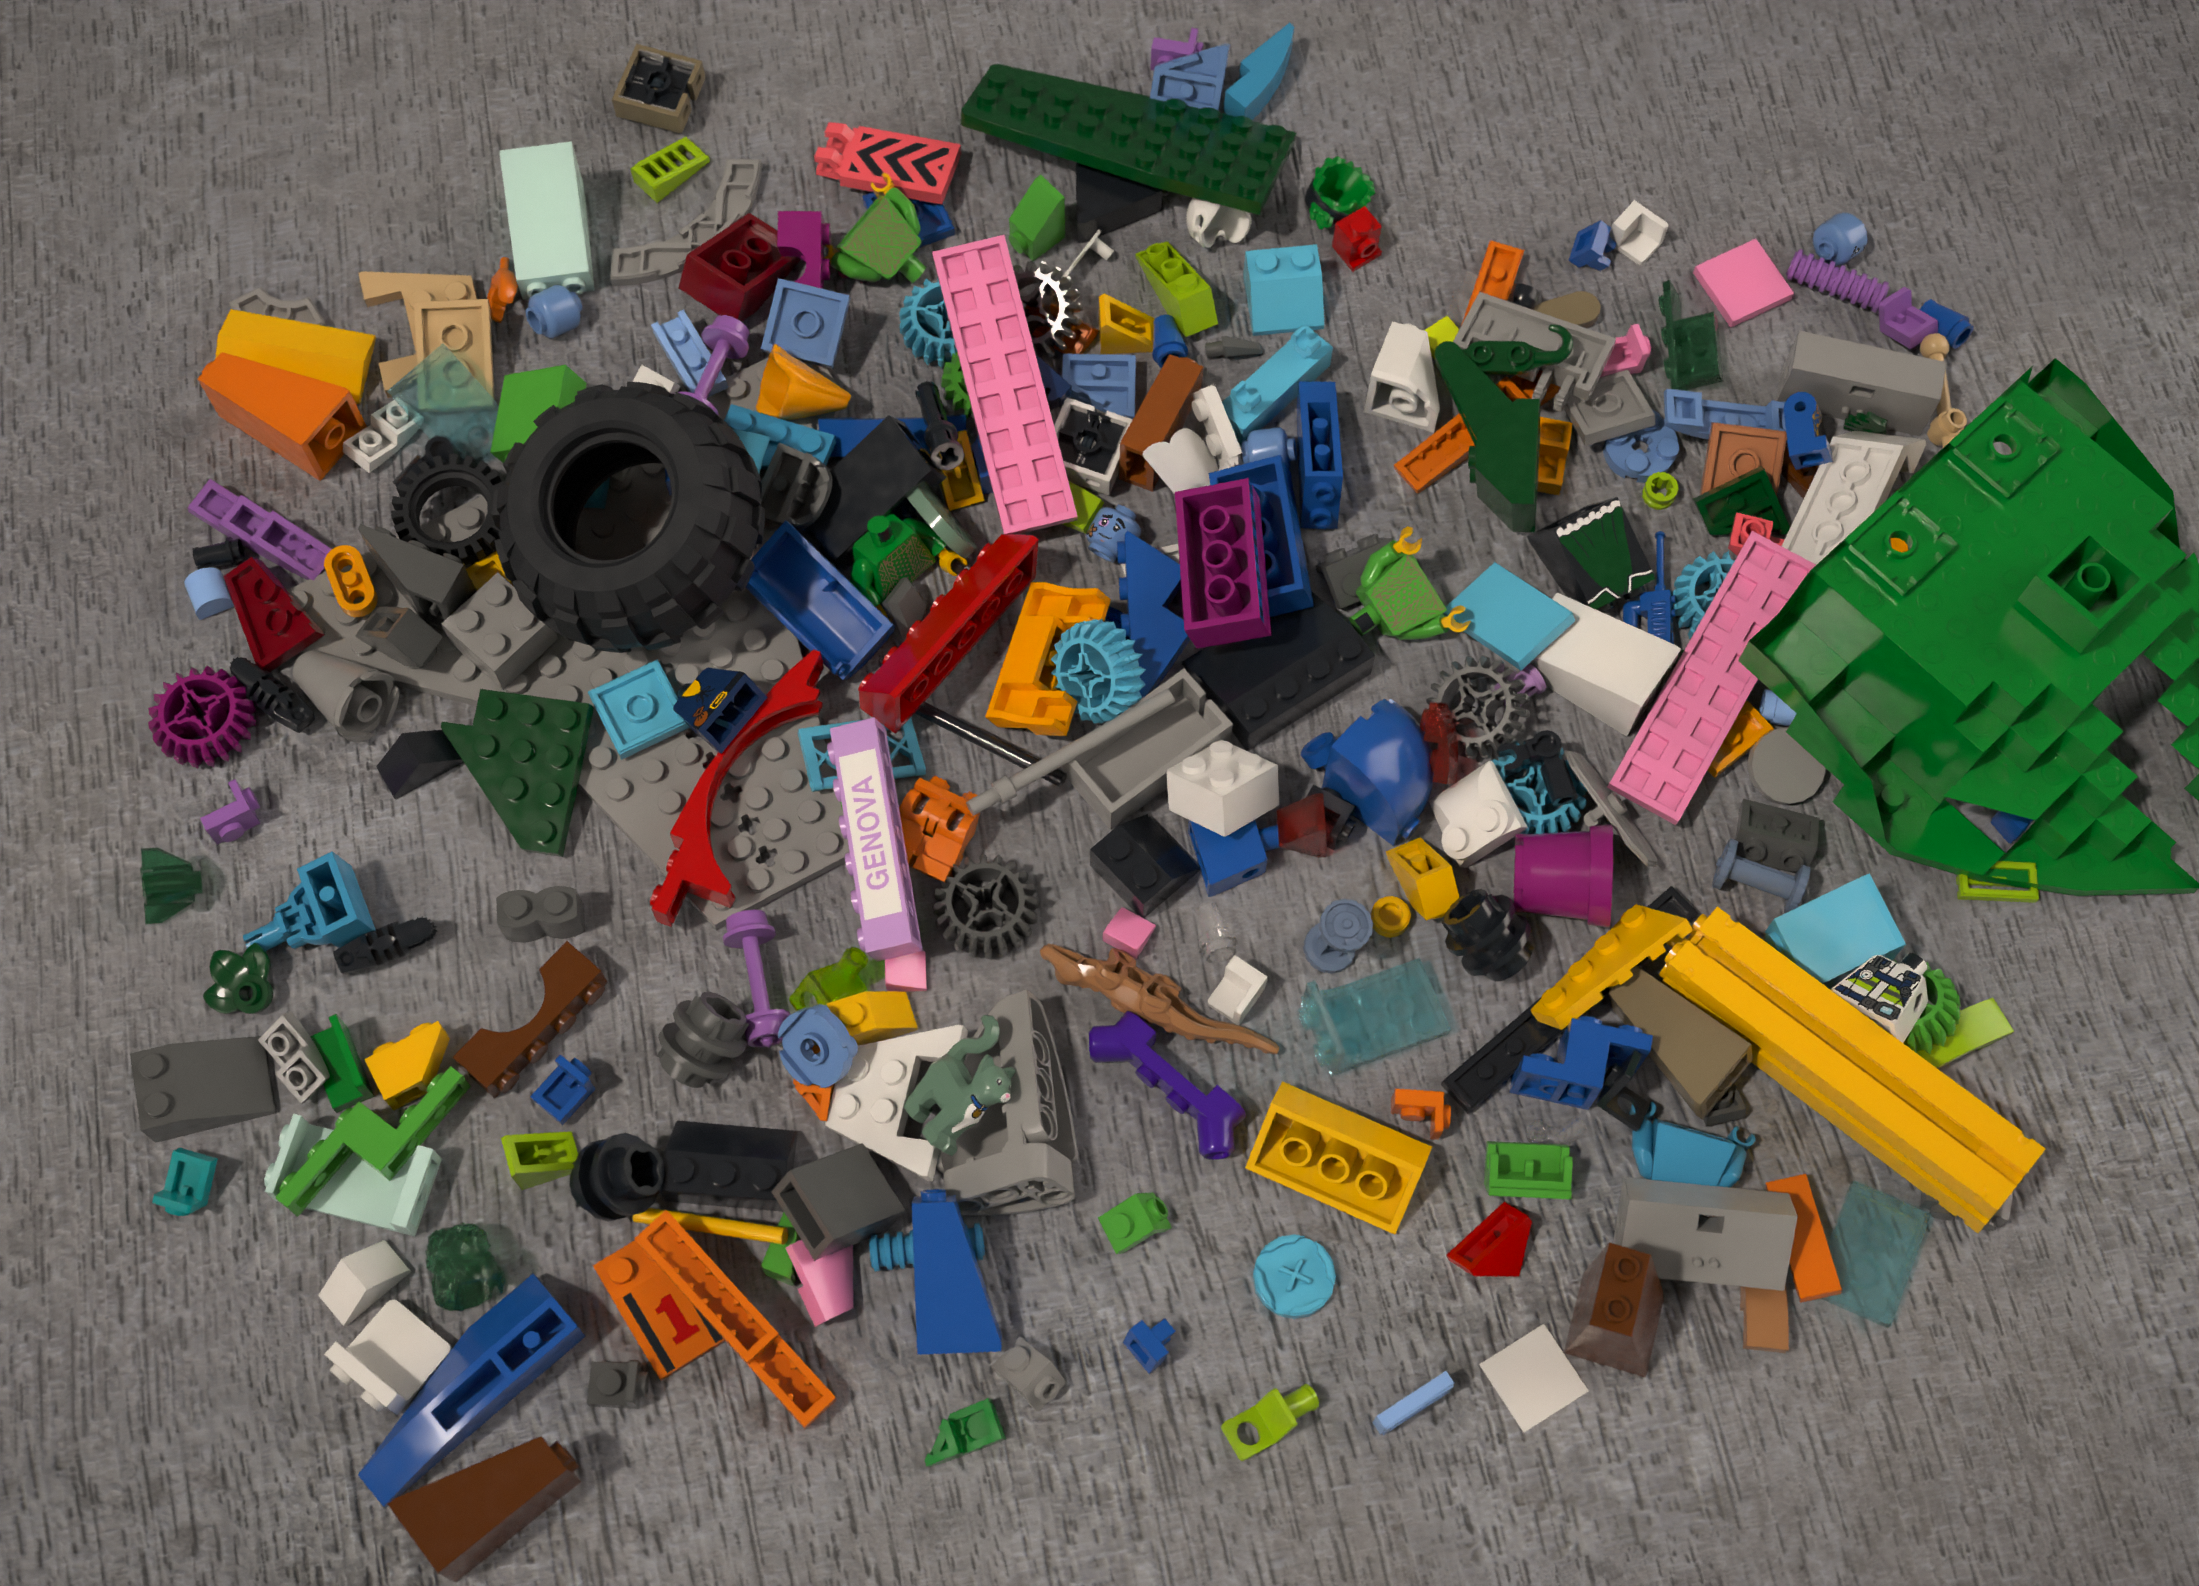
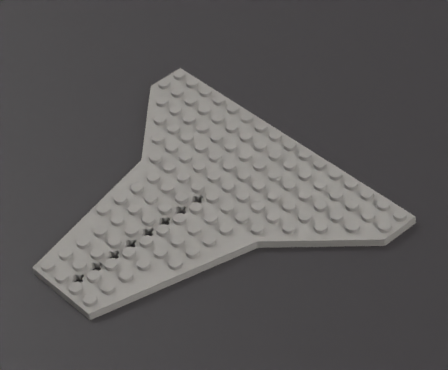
M768 358L725 378L728 388L707 398L715 406L722 420L725 419L731 404L757 412L756 403ZM803 362L836 384L827 367ZM840 411L786 421L819 430V418H837ZM650 463L633 466L623 482L613 476L610 477L605 508H583L576 530V553L596 560H615L636 553L656 537L667 519L672 498L669 495L665 482V467L663 464ZM760 470L761 482L767 470ZM480 496L420 527L429 537L441 542L464 540L477 532L484 523L487 515V501L483 496ZM765 519L762 544H757V549H754L751 559L781 525ZM370 551L361 554L378 595L376 607L410 608L416 613L376 564ZM471 564L465 565V569H467L468 567H470V566H472V565H471ZM345 566L341 572L350 571L352 566ZM326 571L319 574L314 581L309 579L287 590L325 634L302 650V654L310 650H318L384 671L394 678L393 683L396 686L477 706L480 689L589 703L594 707L588 691L657 659L661 666L672 668L668 672V680L677 697L679 689L684 684H692L698 675L708 667L744 672L766 695L792 667L803 659L798 639L758 599L744 588L743 592L734 590L728 599L720 606L725 613L705 630L700 629L696 625L683 632L680 643L661 649L646 650L645 647L631 648V652H606L595 650L590 645L570 641L557 633L559 639L503 690L451 644L444 630L432 625L429 626L443 638L436 646L438 650L433 659L421 667L404 666L359 640L355 635L373 611L363 617H351L345 614L336 600ZM357 597L353 603L362 602L364 597ZM594 707L578 786L666 877L668 874L666 871L668 859L674 849L679 850L674 847L669 833L705 771L704 766L718 752L704 740L697 741L694 737L688 739L687 735L691 733V728H688L621 760ZM818 715L786 723L759 738L737 758L720 785L712 810L711 844L714 858L720 870L731 884V891L736 898L732 907L729 908L691 893H687L685 897L716 930L726 926V919L730 915L744 910H756L845 863V854L849 853L848 839L843 837L839 825V816L843 815L841 803L835 796L834 788L815 792L811 791L797 734L800 728L820 726ZM824 739L813 741L814 748L825 754L827 748ZM824 763L820 768L822 778L834 776L832 767ZM730 788L741 790L742 792L738 794L739 801L734 804L729 799L723 801L721 798L725 795L726 790ZM749 819L751 821H758L759 824L756 825L757 832L753 835H750L748 831L741 833L739 829L743 826L744 821ZM765 851L769 853L775 852L777 854L773 858L775 864L770 867L766 863L758 864L757 860L761 858V853Z

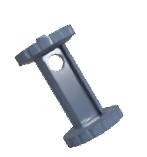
M1730 838L1721 857L1716 862L1717 868L1713 877L1712 887L1720 890L1727 878L1786 899L1784 913L1797 908L1802 897L1805 895V888L1811 868L1801 865L1795 876L1742 858L1736 855L1738 841Z
M1340 899L1333 901L1321 914L1320 923L1312 927L1304 939L1303 951L1307 961L1318 971L1332 974L1344 970L1352 962L1355 951L1364 946L1371 937L1373 931L1371 915L1361 903L1359 904L1355 900Z

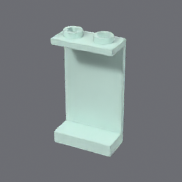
M293 1114L290 1124H286L281 1131L279 1137L280 1151L276 1162L271 1163L266 1171L264 1179L265 1192L275 1201H278L275 1197L280 1192L279 1187L283 1180L290 1173L298 1172L308 1160L307 1156L311 1148L318 1141L325 1140L333 1130L309 1124L301 1115ZM417 1145L414 1154L389 1181L353 1153L305 1209L415 1237L442 1158L434 1149Z

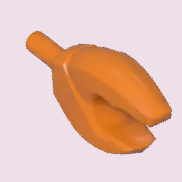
M507 257L500 259V269L492 277L491 287L487 296L490 302L491 319L498 323L503 319L506 305L513 302L518 288L516 276L509 270V259Z

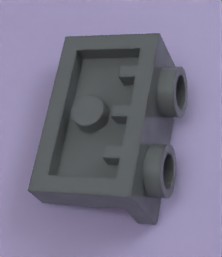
M1743 799L1739 808L1737 833L1734 839L1738 841L1736 855L1764 866L1796 873L1801 865L1810 867L1818 848L1820 818Z

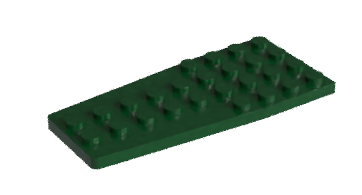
M992 64L961 109L960 124L966 128L1152 187L1260 215L1294 146L1296 132L1286 130L1280 125H1266L1254 122L1248 117H1235L1220 113L1211 107L1200 109L1186 106V103L1180 99L1172 98L1162 101L1142 94L1002 64Z

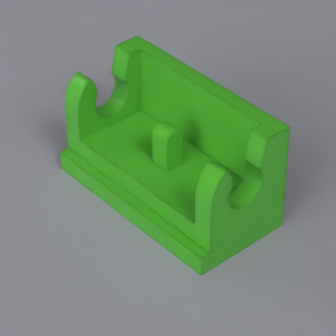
M1486 1141L1484 1186L1488 1195L1571 1199L1573 1159L1569 1157L1570 1147L1564 1144Z

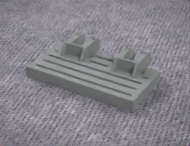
M1479 292L1453 342L1461 349H1467L1472 343L1477 341H1523L1544 351H1555L1562 346V338L1559 334L1549 331L1548 327L1554 324L1566 328L1572 335L1574 342L1572 352L1566 360L1560 364L1542 366L1525 374L1515 375L1534 382L1539 370L1543 371L1535 387L1532 399H1540L1541 403L1546 396L1550 384L1560 386L1561 388L1554 398L1553 409L1562 412L1573 389V396L1589 400L1615 347L1616 338ZM1486 374L1494 384L1500 374Z

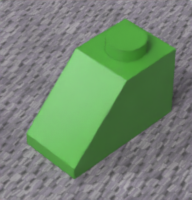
M1041 174L1035 178L1009 218V241L1018 253L1022 254L1024 252L1032 261H1035L1065 238V197Z

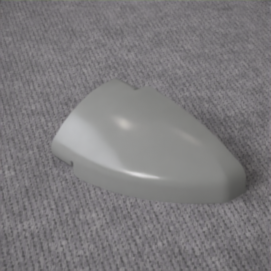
M1026 989L1004 997L988 1014L998 1021L1000 1029L999 1038L994 1047L981 1054L968 1053L964 1060V1064L972 1078L986 1054L993 1058L994 1065L1000 1068L1012 1067L1016 1072L1011 1078V1097L1009 1101L989 1106L980 1121L962 1133L956 1140L958 1150L953 1156L941 1150L939 1152L937 1169L944 1174L946 1196H956L962 1215L993 1216L1032 1212L1068 1203L1075 1197L1071 1163L1078 1159V1150L1065 1081L1043 1006L1040 1000ZM983 1024L979 1026L973 1037H982L985 1030Z

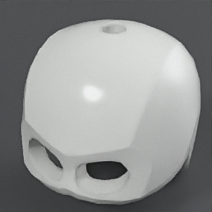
M1192 198L1187 209L1186 222L1190 236L1202 247L1210 248L1219 236L1225 237L1232 243L1240 242L1250 229L1251 215L1246 211Z

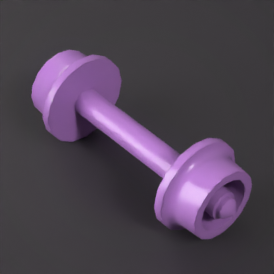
M720 315L715 318L712 325L704 328L701 336L703 342L713 351L694 393L678 392L701 401L718 416L717 409L707 398L726 357L741 359L746 356L749 350L747 340L750 332L744 323L734 317Z
M744 910L734 913L726 919L727 933L723 936V943L730 948L744 949L755 1011L745 1016L746 1022L749 1023L745 1030L747 1044L751 1047L770 1048L772 1045L782 1043L783 1036L778 1039L779 1028L782 1022L791 1015L787 1010L770 1009L759 945L767 943L775 937V928L769 925L766 913L762 910Z

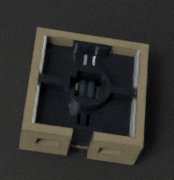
M636 44L612 98L616 116L682 134L692 111L690 99L696 101L706 78L702 61Z

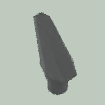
M1221 336L1222 341L1205 343L1207 358L1224 355L1227 359L1263 355L1260 343L1234 337Z

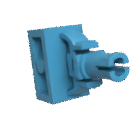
M332 851L297 868L301 883L291 892L287 902L275 907L277 913H275L273 921L244 934L243 939L247 943L245 944L246 948L253 943H258L265 951L287 941L292 949H297L307 943L313 945L332 943L340 948L360 935L376 929L352 866Z

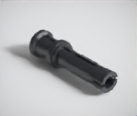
M923 382L917 386L919 391L915 390V395L927 427L924 439L926 445L931 449L930 458L932 464L940 470L954 469L961 464L964 458L963 447L957 442V429L947 420L938 386L933 382Z

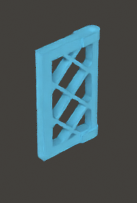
M910 718L901 728L903 738L899 743L887 736L888 745L894 749L890 755L891 762L898 752L908 757L910 765L892 767L894 779L926 774L923 756L919 748L912 718ZM857 721L798 729L797 734L812 792L833 788V780L838 778L837 776L822 778L820 768L824 763L835 770L836 765H832L828 750L825 754L814 748L813 741L831 738L830 728Z

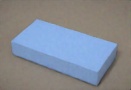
M1447 1371L1443 1372L1377 1415L1372 1422L1380 1435L1387 1434L1448 1394L1454 1387L1453 1380Z

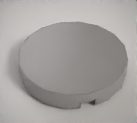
M1788 727L1770 730L1764 734L1751 748L1747 763L1749 779L1753 786L1758 788L1759 792L1767 800L1783 805L1802 802L1814 795L1824 780L1826 770L1821 763L1786 733Z

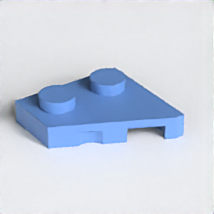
M1224 43L1157 64L1154 68L1150 98L1162 101L1175 98L1184 101L1186 106L1200 109L1211 107L1219 111L1230 44Z

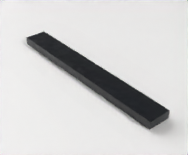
M1672 886L1647 906L1651 909L1686 918L1689 924L1699 915ZM1646 957L1637 966L1640 967L1650 958ZM1609 987L1601 991L1603 998L1609 994ZM1541 997L1442 1081L1441 1086L1467 1114L1472 1112L1514 1075L1524 1055L1530 1057L1531 1054H1539L1565 1032L1567 1026L1560 1030L1536 1020L1530 1009Z

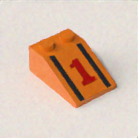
M636 1240L593 1265L610 1297L661 1381L725 1342L722 1336Z

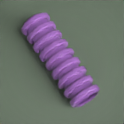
M1802 249L1795 252L1786 273L1787 280L1791 281L1792 278H1795L1800 285L1805 282L1808 283V288L1812 289L1813 286L1819 288V292L1829 291V296L1832 297L1837 294L1840 296V300L1850 299V304L1853 305L1858 302L1863 309L1867 306L1871 307V312L1873 313L1879 310V303L1885 299L1888 293L1889 282L1878 283V278L1875 277L1870 280L1865 273L1860 276L1856 274L1857 270L1852 269L1849 272L1844 265H1841L1839 268L1835 266L1836 262L1831 261L1828 264L1824 262L1825 258L1820 257L1818 260L1814 258L1812 253H1809L1808 256L1803 254L1804 250Z

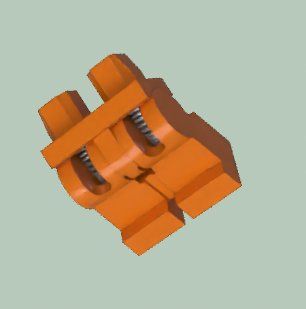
M933 776L928 781L919 778L914 784V788L906 794L899 807L908 865L912 869H916L927 876L946 883L947 876L953 877V864L960 866L966 846L975 834L980 813L973 816L966 802L978 795L970 791L962 796L956 795L949 791L950 786L948 782L937 776Z

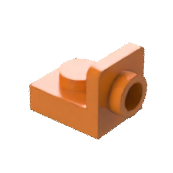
M1395 1088L1391 1097V1114H1401L1400 1118L1406 1121L1425 1120V1116L1431 1117L1430 1139L1439 1140L1443 1129H1449L1451 1107L1444 1104V1092Z

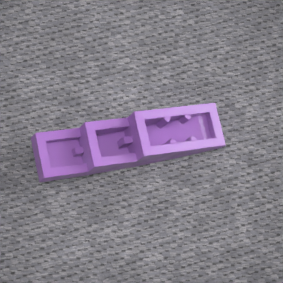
M212 479L208 480L187 507L189 513L219 532L231 537L233 540L240 539L242 545L306 580L311 579L314 581L325 570L324 560L329 551L332 550L331 548L273 510L271 513L267 512L243 495L236 496Z

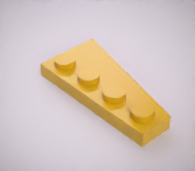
M1635 904L1622 914L1621 919L1606 934L1596 940L1594 946L1579 961L1570 966L1568 972L1552 988L1543 993L1541 999L1530 1011L1538 1022L1560 1030L1564 1029L1569 1025L1572 1018L1577 1019L1603 999L1601 991L1607 987H1613L1618 984L1622 985L1634 976L1630 969L1646 957L1654 961L1666 952L1663 944L1675 935L1683 939L1693 931L1691 925L1686 918Z

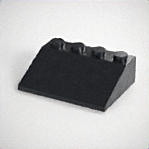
M1312 591L1313 607L1270 617L1271 636L1205 647L1182 661L1186 671L1205 691L1206 698L1208 700L1212 699L1233 723L1232 732L1246 751L1254 748L1371 674L1375 658L1374 653L1353 626Z

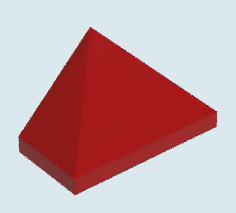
M1503 1202L1446 1256L1450 1262L1472 1276L1519 1277L1532 1221L1526 1214Z

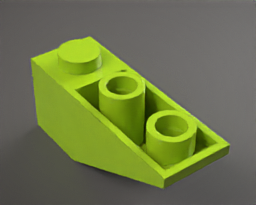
M1168 241L1152 244L1147 249L1135 253L1139 265L1166 313L1174 318L1178 329L1185 337L1218 324L1211 287Z

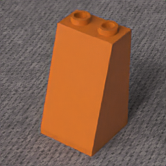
M221 352L214 361L208 363L204 367L202 374L198 377L200 385L218 416L319 481L326 476L344 455L343 442L367 427L350 391L335 384Z

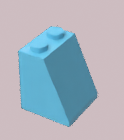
M1870 873L1773 919L1765 931V941L1830 990L1874 955H1881L1893 960L1906 945Z

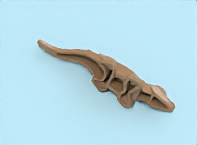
M1050 943L1044 945L1040 950L1041 957L1048 960L1055 968L1056 979L1061 984L1091 988L1094 992H1101L1111 1000V1005L1120 1012L1130 1011L1145 1019L1147 1023L1157 1024L1163 1027L1166 1032L1177 1033L1188 1040L1201 1039L1206 1040L1208 1043L1225 1041L1228 1044L1238 1043L1243 1044L1247 1048L1254 1047L1260 1049L1266 1054H1278L1280 1048L1275 1042L1253 1030L1199 1015L1179 998L1181 987L1172 979L1163 974L1156 973L1152 976L1136 966L1137 961L1123 950L1112 948L1107 961L1086 958L1080 953Z

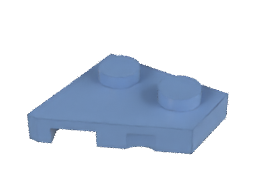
M1063 354L1062 378L1072 386V398L1094 406L1105 413L1109 411L1130 419L1134 418L1136 355Z

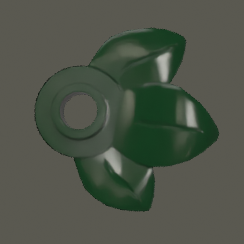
M253 943L246 949L243 956L229 950L213 952L209 968L215 984L209 987L203 994V998L209 1007L223 1014H230L238 1010L246 1014H257L266 1009L273 999V989L267 981L271 965L266 951L258 943ZM252 988L253 996L249 1000V991Z

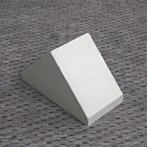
M383 1240L342 1258L318 1296L341 1324L347 1327L407 1276L411 1270L390 1245Z

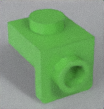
M1152 1192L1136 1193L1098 1217L1116 1254L1125 1253L1155 1233H1164L1171 1229L1167 1219L1168 1210L1165 1204Z

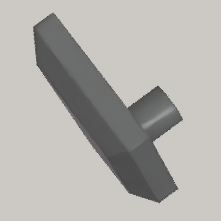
M907 577L901 578L882 603L888 619L895 625L894 633L899 645L906 640L910 627L917 620L923 621L928 608L927 602Z

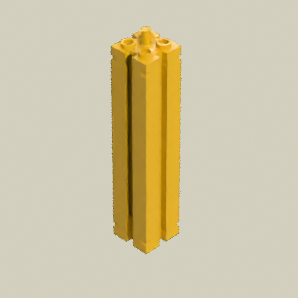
M1718 906L1708 917L1705 914H1701L1691 926L1693 931L1688 939L1685 937L1682 939L1675 935L1666 942L1672 949L1665 957L1664 961L1666 964L1659 973V976L1663 978L1661 983L1749 1042L1752 1046V1063L1923 1193L1938 1200V1204L1952 1215L1961 1217L1964 1220V1224L1977 1234L1994 1216L2046 1150L2035 1140L2026 1138L2023 1135V1131L1744 925L1732 921L1730 915Z

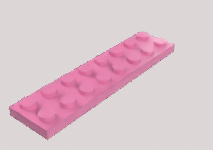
M996 236L933 251L932 256L1004 535H1018L1076 521L1078 516L1005 236Z
M1751 531L1607 788L1674 825L1679 822L1758 680L1756 676L1738 661L1748 641L1781 611L1808 572L1816 564Z

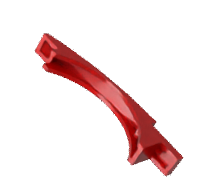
M813 649L766 694L767 699L722 754L717 753L701 775L669 833L674 847L679 850L674 849L666 866V871L668 872L663 885L658 884L655 887L651 896L650 906L657 922L672 927L687 893L729 908L732 907L736 897L731 891V884L720 870L714 858L711 844V817L716 795L731 766L755 741L786 723L819 715L823 702L818 701L820 690L816 689L815 686L824 669L820 651Z

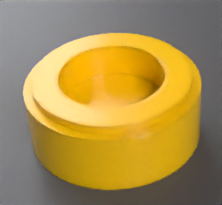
M1386 896L1379 899L1374 904L1370 914L1373 921L1372 928L1379 935L1388 938L1397 937L1404 933L1411 917L1408 905L1402 899L1394 896Z

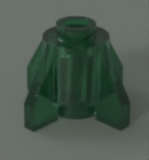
M158 847L141 849L142 867H140L143 898L144 902H146L144 903L145 924L162 923L195 902V894H202L201 871H193L191 862Z

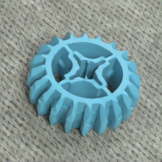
M926 278L923 283L924 289L914 286L912 296H905L903 301L904 307L899 312L901 321L899 328L904 344L907 348H912V354L915 358L924 355V362H926L927 366L934 360H937L938 366L942 369L946 362H951L952 354H956L957 350L939 280L937 278V282L932 283Z
M1714 551L1708 554L1706 560L1699 555L1692 565L1688 564L1683 568L1680 577L1678 576L1674 583L1675 590H1673L1672 596H1676V603L1673 609H1676V616H1680L1678 621L1679 628H1690L1688 633L1689 639L1694 634L1735 561L1731 560L1729 551L1724 553L1721 559L1718 558ZM1709 581L1710 587L1708 591H1704L1703 595L1695 596V588Z
M1093 619L1087 622L1076 623L1073 627L1062 633L1061 640L1054 644L1057 654L1051 660L1056 665V668L1051 674L1056 676L1058 680L1055 688L1066 691L1078 701L1074 713L1080 714L1082 721L1092 720L1094 724L1111 721L1142 699L1139 690L1146 685L1140 678V675L1146 669L1140 667L1138 659L1142 654L1134 652L1135 640H1126V629H1116L1114 622H1103L1102 619Z
M1563 747L1561 748V751H1560V756H1559L1560 759H1563V758H1562V756H1563V754H1564ZM1511 755L1498 757L1499 760H1491L1494 762L1503 781L1509 776L1504 774V765L1516 761ZM1565 760L1578 798L1552 813L1543 815L1542 812L1545 804L1552 802L1540 772L1541 765L1532 767L1529 764L1522 767V769L1526 768L1524 778L1514 779L1513 783H1505L1515 804L1520 805L1526 811L1524 812L1518 808L1528 827L1519 834L1558 833V830L1560 832H1569L1571 823L1579 821L1581 817L1579 810H1583L1587 802L1582 796L1586 794L1587 790L1571 769L1568 760ZM1534 790L1536 794L1540 795L1538 801L1537 796L1534 794Z

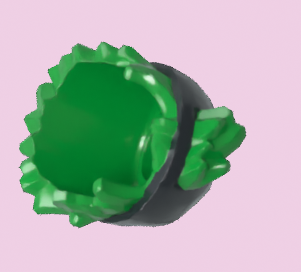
M1339 156L1333 159L1327 157L1322 167L1315 169V177L1306 191L1305 204L1311 220H1315L1318 228L1321 230L1325 227L1335 228L1336 222L1364 206L1367 207L1366 204L1371 201L1370 197L1376 194L1375 187L1373 186L1374 181H1369L1370 176L1362 173L1361 167H1354L1353 162L1350 161L1346 164V160L1344 158L1341 159Z

